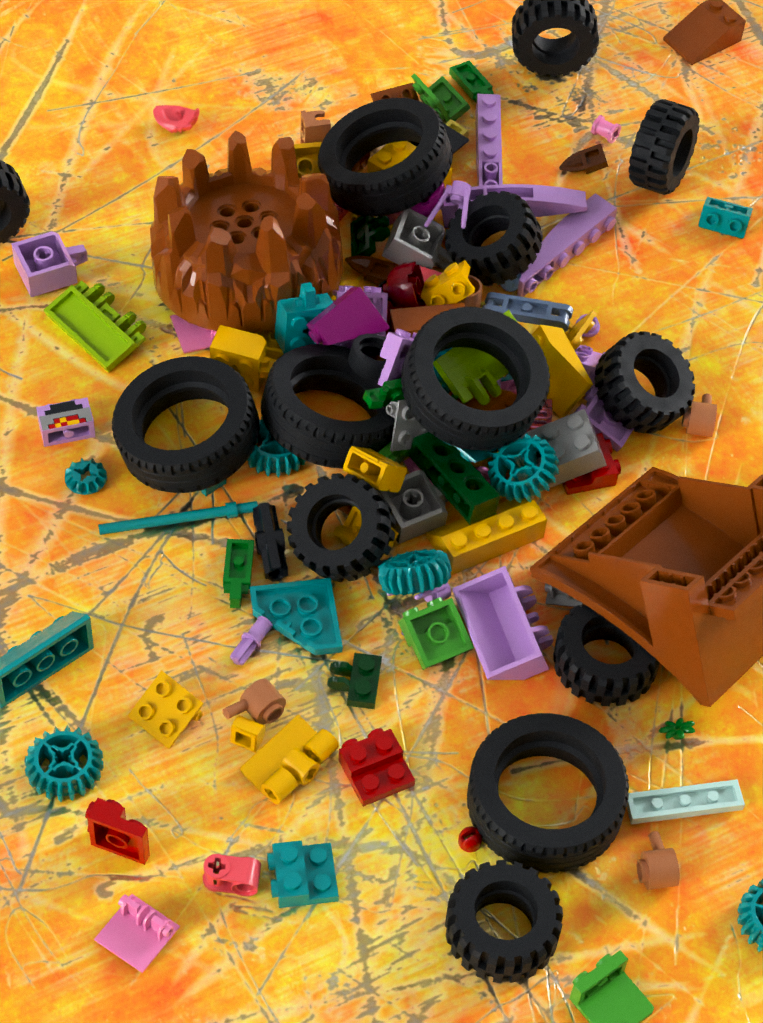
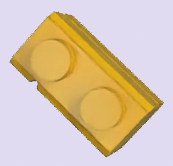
M351 446L343 465V471L356 476L360 480H365L372 487L381 491L398 493L401 489L407 473V468L382 454H378V452L372 449Z

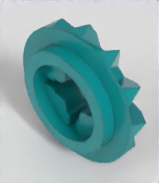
M81 458L80 462H72L71 466L65 469L66 486L77 494L89 495L96 493L104 487L107 481V472L102 463H96L93 458L90 461H85ZM90 471V476H86L82 481L81 474L84 475L85 472Z

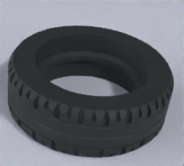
M389 98L363 105L341 118L323 139L318 154V167L320 172L326 175L331 198L338 206L362 216H385L409 209L435 192L449 172L453 151L442 119L432 107L414 99ZM398 141L419 143L407 158L390 168L369 173L352 171L353 167L362 157L380 146Z
M479 307L449 309L429 319L417 332L401 370L403 396L415 419L438 439L456 447L476 451L502 448L522 437L529 430L545 404L550 387L549 366L540 345L534 337L512 318L500 312ZM468 347L481 350L493 356L504 365L514 380L517 390V397L514 403L501 410L486 411L474 409L458 402L444 390L435 375L433 362L436 355L446 349Z
M310 344L288 351L272 365L261 400L262 419L273 438L292 454L317 465L343 469L351 446L369 448L379 452L391 442L395 418L386 413V406L369 409V406L363 400L365 390L382 386L378 385L379 380L362 377L349 366L348 357L351 348L338 345ZM310 390L337 393L359 404L368 412L371 418L362 421L332 419L307 407L296 394Z
M187 356L161 362L138 375L126 387L115 406L112 418V431L125 465L137 480L159 491L189 493L215 486L240 469L250 457L257 443L260 421L250 389L240 373L218 360ZM194 399H207L228 407L227 417L221 427L200 444L180 450H163L152 447L144 441L145 434L154 419L175 404Z
M552 713L520 716L494 729L477 749L472 761L467 789L469 816L473 826L481 834L482 841L496 855L502 857L507 862H511L513 865L514 861L523 863L522 868L529 870L532 867L543 873L574 870L579 868V866H585L589 862L596 860V857L601 856L615 840L622 824L629 798V780L626 774V767L612 743L603 734L599 733L598 730L578 719ZM534 756H547L566 761L582 771L594 786L597 794L595 809L587 820L569 828L544 829L532 826L513 815L500 799L498 782L503 770L514 762Z

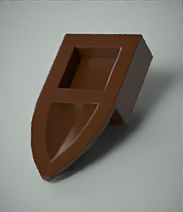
M598 144L572 154L559 168L569 172L585 170L586 174L609 166L602 145Z
M351 256L345 258V261L352 269L364 275V281L378 285L382 281L387 280L390 271L395 268V263L370 256Z

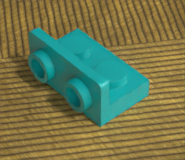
M707 196L698 226L743 239L753 208Z

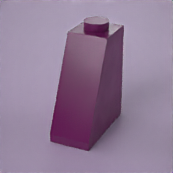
M351 287L306 324L310 330L308 334L316 344L320 343L323 345H332L355 339L359 335L375 334L390 328L361 287Z

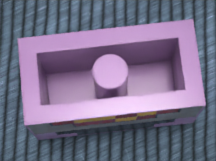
M88 397L36 407L44 447L95 437L94 420Z

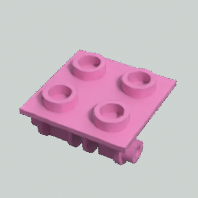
M177 315L170 316L184 354L210 348L217 331L199 327Z
M124 894L118 902V905L121 906L120 909L94 940L143 973L180 926L135 895L127 896Z

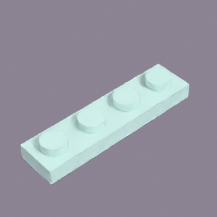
M738 779L629 793L627 811L632 825L740 811L744 809L745 803Z

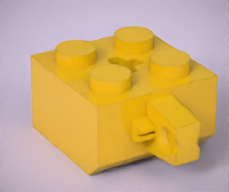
M220 325L210 345V358L234 368L245 379L249 389L255 392H259L264 379L268 378L269 371L274 362H276L275 359L266 356V341L263 336Z

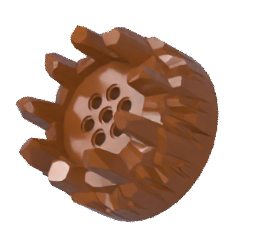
M235 130L227 142L226 169H219L215 173H209L205 156L194 149H187L182 159L183 182L179 184L178 177L175 176L157 177L153 196L154 222L150 227L153 278L160 299L180 318L199 327L217 331L220 325L250 333L275 330L277 301L299 297L301 283L311 282L312 287L316 290V294L328 293L330 298L333 296V290H337L343 275V252L338 209L332 203L329 182L325 174L303 175L301 179L298 177L294 141L291 137L279 138L273 145L271 170L269 171L260 167L252 169L246 137Z

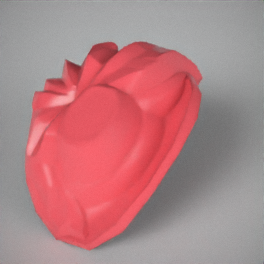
M159 105L153 110L157 123L171 133H177L178 131L182 133V131L190 130L196 124L200 113L199 108L193 110L175 105Z

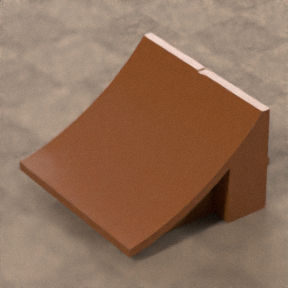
M652 467L530 567L531 576L570 595L617 626L674 675L700 705L711 707L763 656V474L748 487L678 477L672 473Z

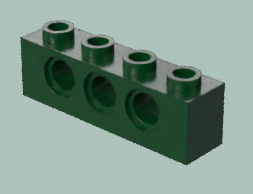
M430 432L413 438L409 457L425 472L430 481L469 525L496 514L500 498L497 490L485 480L480 471L476 470L469 461L460 455V451L455 446L446 444Z

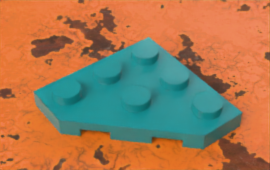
M330 578L250 586L253 616L256 618L259 616L267 618L271 621L273 629L314 655L341 653L343 651Z

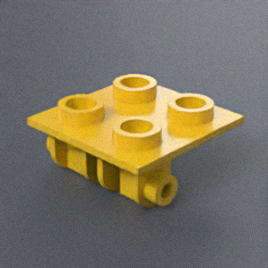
M161 670L127 716L170 749L190 721H198L202 717L203 712L200 710L204 703Z

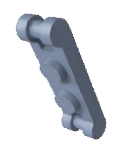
M489 292L486 295V305L482 307L502 314L510 310L518 322L563 328L564 332L568 330L569 319H571L574 311L567 304L496 292Z

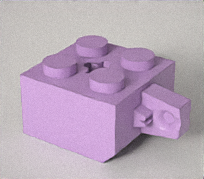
M53 231L11 243L15 267L30 297L78 283L76 266L88 261L87 251L83 244L65 247L60 235Z

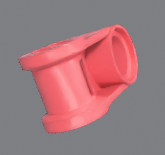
M212 854L205 859L203 865V884L208 890L233 893L241 896L257 894L261 871V862L251 857H235L221 854Z

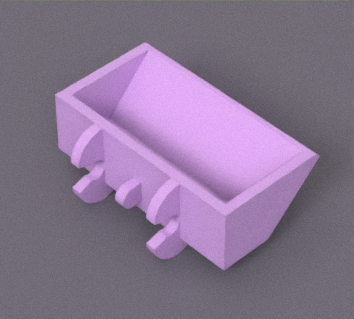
M503 566L452 589L487 680H525L549 670L542 650L548 648L553 643L552 635L545 636L550 633L547 626H531L532 623L539 620V615L537 612L529 614L525 612L533 607L537 601L535 595L528 596L533 593L530 586L521 585L515 587L506 566Z

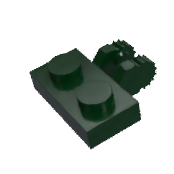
M360 216L350 223L351 256H371L376 252V242H383L386 238L390 237V229L387 227L390 224L388 216H377L375 218L374 216Z
M354 653L353 666L347 662L335 661L331 663L330 672L334 675L351 678L348 680L340 676L330 677L327 682L328 687L348 692L347 706L375 709L382 656Z

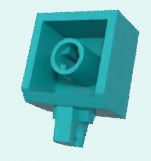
M311 282L301 283L299 297L277 301L274 338L283 354L297 347L316 344L309 336L308 332L310 330L306 324L333 303L328 293L316 294V290L312 287Z

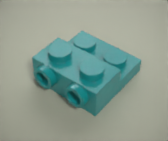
M301 840L272 844V852L267 853L269 871L274 870L275 879L270 880L272 898L278 897L279 908L338 902L339 895L331 843L302 846Z

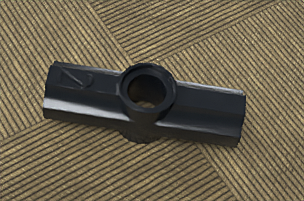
M268 502L260 503L257 507L253 508L257 553L261 555L265 579H269L272 582L281 581L282 578L288 576V566L284 553L285 539L283 529L279 528L275 506L270 505Z

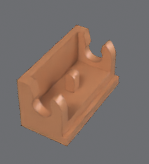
M301 111L300 144L323 142L326 134L331 129V123L329 119L316 120L315 118L324 117V111Z

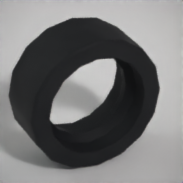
M363 334L354 339L348 357L349 366L354 372L371 380L380 379L386 359L384 361L368 358L363 353H372L380 356L386 337L377 334Z

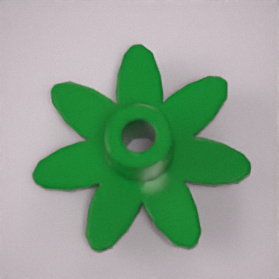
M683 718L677 719L676 724L672 721H666L665 727L660 728L659 732L666 733V739L673 737L675 740H681L685 737L684 733H695V729L692 728L695 722H684Z

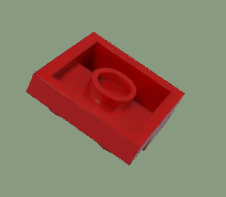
M602 433L596 434L607 466L562 483L567 495L616 486L618 475L621 474L620 462L618 459L613 460L611 456L613 452L611 441L609 439L605 440Z
M377 728L368 734V738L357 741L355 738L349 739L339 749L338 761L363 807L415 786V778L403 758V750L391 729L383 731L382 728Z
M97 797L95 802L92 801L89 804L85 814V818L88 820L87 832L90 834L91 845L145 865L150 856L147 827L137 820H126L125 807H122L117 801L111 799L106 801Z

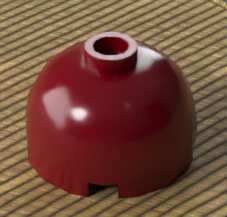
M415 261L397 265L390 271L387 277V284L383 285V292L388 293V298L396 309L420 307L426 304L421 299V293L425 285L420 266L415 265Z

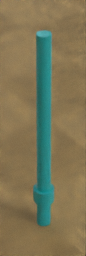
M235 501L225 503V506L98 524L99 534L103 535L227 516V519L236 518L238 514L252 513L253 508L257 507L258 503L254 501L236 504Z

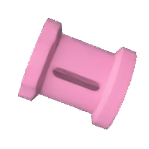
M602 115L595 119L591 127L593 135L599 134L605 137L611 144L616 141L621 131L620 124H612L606 121Z

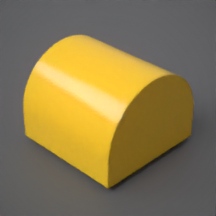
M238 715L231 725L230 742L256 753L264 738L266 726Z

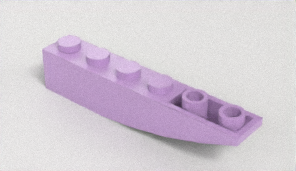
M477 94L475 111L477 186L503 184L501 97L498 94Z
M530 184L484 185L471 187L469 200L473 201L476 199V196L480 194L488 195V192L497 191L498 193L506 191L510 192V194H517L528 203L535 217L587 211L585 191L563 187ZM450 196L447 197L441 208L444 228H448V224L451 218H455V212L458 208L457 204L450 202Z
M595 193L586 200L587 211L569 213L543 239L540 252L536 253V260L533 264L530 263L528 265L529 268L526 272L522 273L519 279L517 296L523 297L527 293H532L537 285L544 280H548L557 269L565 267L571 258L575 255H580L586 246L590 243H595L605 231H610L616 223L617 208Z

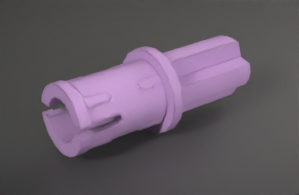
M259 616L250 630L242 634V640L230 655V659L234 664L244 665L254 650L261 647L260 642L273 627L270 620Z

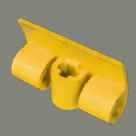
M298 714L240 767V771L270 801L280 804L300 784L307 785L315 778L320 765L339 748V743L326 729H321L317 733Z

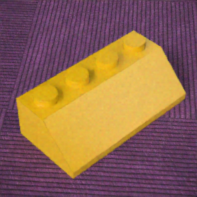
M524 498L521 503L515 499L511 502L507 500L498 504L496 514L471 525L462 518L427 532L426 537L435 550L447 553L451 564V575H454L544 538L547 518L534 499H531V502Z

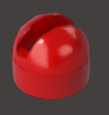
M465 827L460 832L458 844L463 851L471 853L481 847L482 836L476 827Z

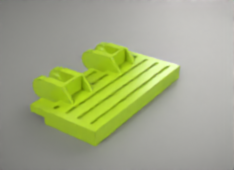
M81 280L75 286L71 285L44 309V312L107 372H110L146 340L142 333L145 331L147 324L143 320L133 324L137 320V315L131 311L121 317L110 306L115 300L114 294L109 291L104 294L105 286L101 283H96V285L89 288Z
M510 310L503 313L516 321ZM468 347L452 348L433 362L434 367L454 396L458 395L463 404L471 400L473 396L481 405L488 404L490 396L486 390L492 397L499 396L502 390L497 380L509 373L504 365L493 356L481 350Z

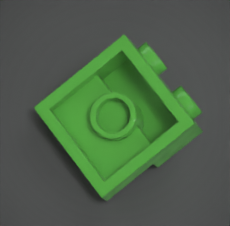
M442 597L434 599L427 603V608L420 611L417 607L402 613L403 618L398 621L408 646L413 647L423 670L474 649L452 598L445 601L442 600Z

